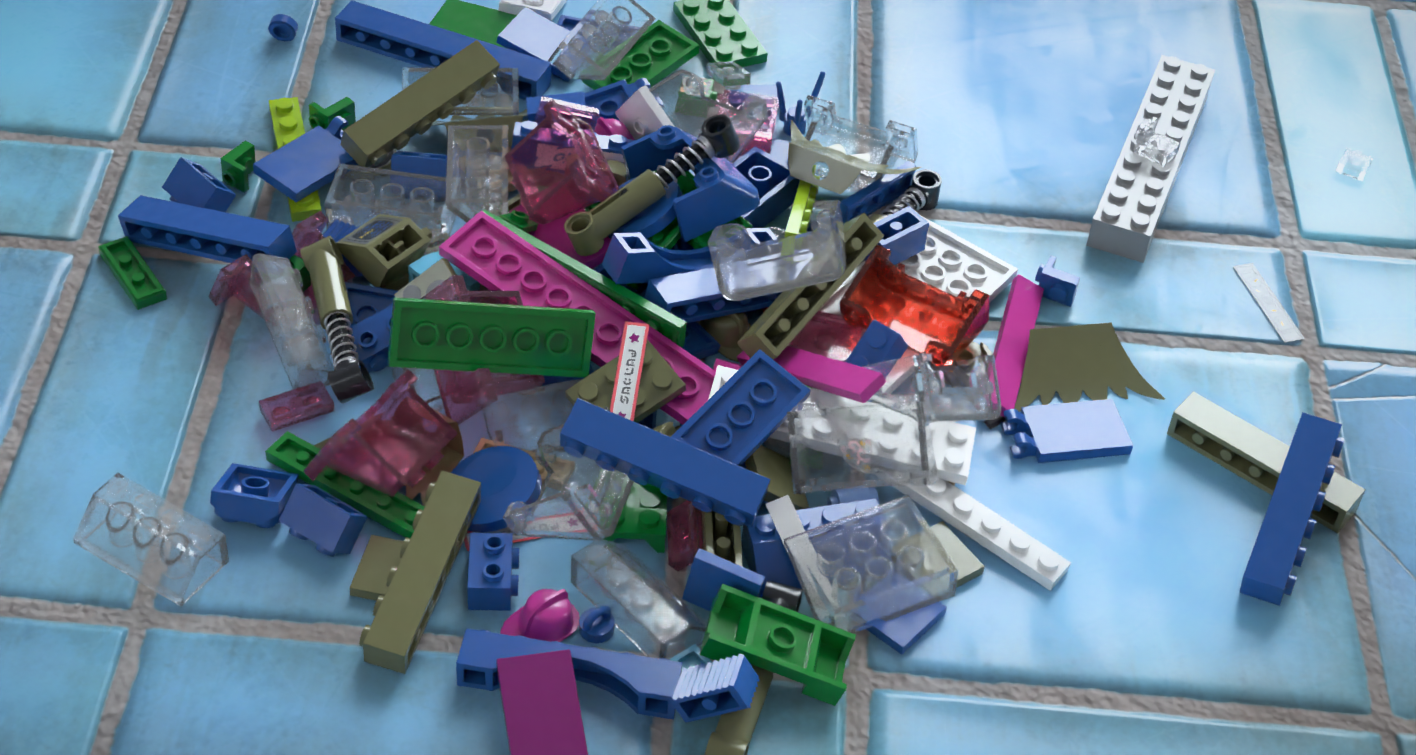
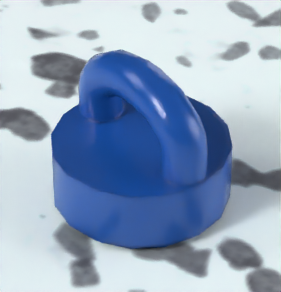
M609 606L590 608L581 614L579 633L583 639L591 643H603L613 636L615 621Z

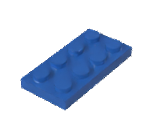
M759 349L671 437L741 466L809 397L811 390Z

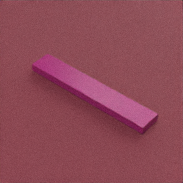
M1020 274L1012 281L980 401L982 405L1005 417L1003 414L1005 410L1014 409L1028 351L1030 329L1035 327L1044 291L1042 287Z
M787 346L777 358L773 359L804 385L861 403H866L886 383L883 374L791 346ZM742 351L737 356V359L741 365H744L750 357Z

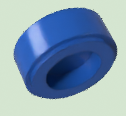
M277 14L272 17L268 30L277 40L291 41L296 36L298 24L288 15Z

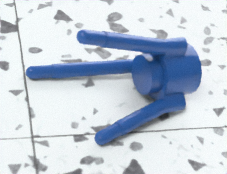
M824 71L820 72L806 111L802 109L803 101L801 99L797 101L795 107H791L787 111L782 84L780 81L776 82L780 109L779 120L784 122L783 131L787 135L791 136V120H793L802 134L805 133L806 123L811 120V113L826 73Z

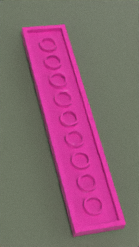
M482 210L439 246L440 256L447 259L511 305L593 310L596 315L590 360L599 367L604 366L619 356L625 321L646 324ZM649 326L648 341L686 384L685 392L660 409L683 425L708 401L716 371Z

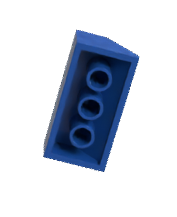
M877 498L796 510L830 586L879 579L892 569L887 523ZM770 514L756 516L752 527L744 524L741 546L749 570L765 576L758 597L763 596L768 580L804 590Z

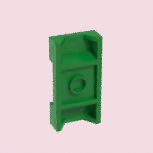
M601 468L595 549H604L616 538L643 539L657 553H664L667 496L660 491V488L651 484L640 485L630 480L625 473L618 470L607 471Z
M722 584L712 602L700 655L719 661L720 658L725 660L726 657L738 656L740 653L752 665L802 683V694L836 706L847 688V684L843 683L842 680L845 663L854 644L856 634Z

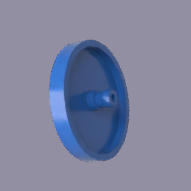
M630 179L625 183L621 184L620 186H618L605 199H607L609 196L617 192L619 189L624 187L633 179ZM674 181L668 184L669 188H665V196L613 233L641 232L647 239L663 230L676 217L673 200L683 195L678 184ZM613 233L608 236L610 239H612Z
M494 446L477 451L462 460L451 472L452 474L481 482V502L468 530L472 532H493L516 523L533 508L542 487L541 475L532 457L525 451L511 446Z

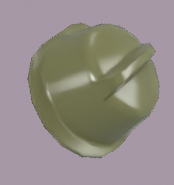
M746 312L701 320L699 325L721 345L718 352L729 360L739 362L737 356L743 350L737 342L751 327L748 323Z

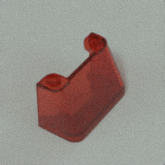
M876 245L840 300V311L843 315V320L852 327H861L867 330L872 320L875 319L900 333L908 345L907 349L928 358L934 365H952L986 326L989 320V294L978 289H974L970 297H967V293L960 291L957 297L905 274V265L899 263L896 267L889 260L891 251Z

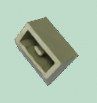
M379 214L336 242L341 254L374 287L382 288L408 270V265L423 257L431 239L410 218Z

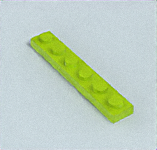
M298 97L269 100V110L277 149L305 134ZM318 190L298 202L287 197L292 222L322 218Z
M813 165L812 174L816 179H820V176L815 175L817 165ZM800 180L785 231L781 260L794 262L796 251L802 252L819 186Z

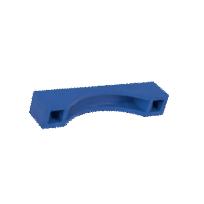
M745 228L716 244L685 251L659 247L648 241L641 232L613 233L602 265L616 284L648 283L649 279L779 256L783 250V245L769 228Z
M465 630L456 662L458 686L494 691L500 688L496 659L570 649L576 681L589 683L610 692L624 701L637 714L674 720L676 709L672 705L671 699L682 672L683 662L671 661L667 658L658 659L639 656L628 652L619 653L600 650L596 647L568 645L558 641L549 642L530 639L519 635L498 634L488 630Z

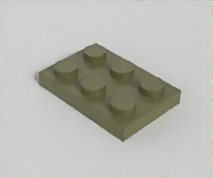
M648 339L634 415V422L636 423L686 391V384ZM619 356L565 390L566 398L573 406L577 398L610 411Z

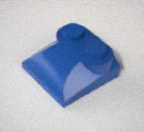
M232 463L211 490L210 504L214 507V513L221 517L223 521H242L254 523L260 528H272L280 523L279 519L284 506L289 500L296 483L299 481V474Z

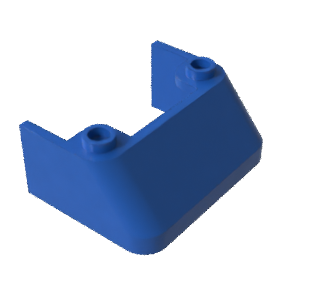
M665 125L653 133L622 146L621 151L628 179L638 177L647 169L654 171L658 165L665 166L667 159L673 160L675 153L682 154L683 148H690L692 141H696L697 138L677 127ZM714 156L712 158L703 159V164L698 163L694 166L695 169L692 171L696 174L694 182L697 189L673 200L681 238L684 242L753 211L760 204L758 189L726 158Z

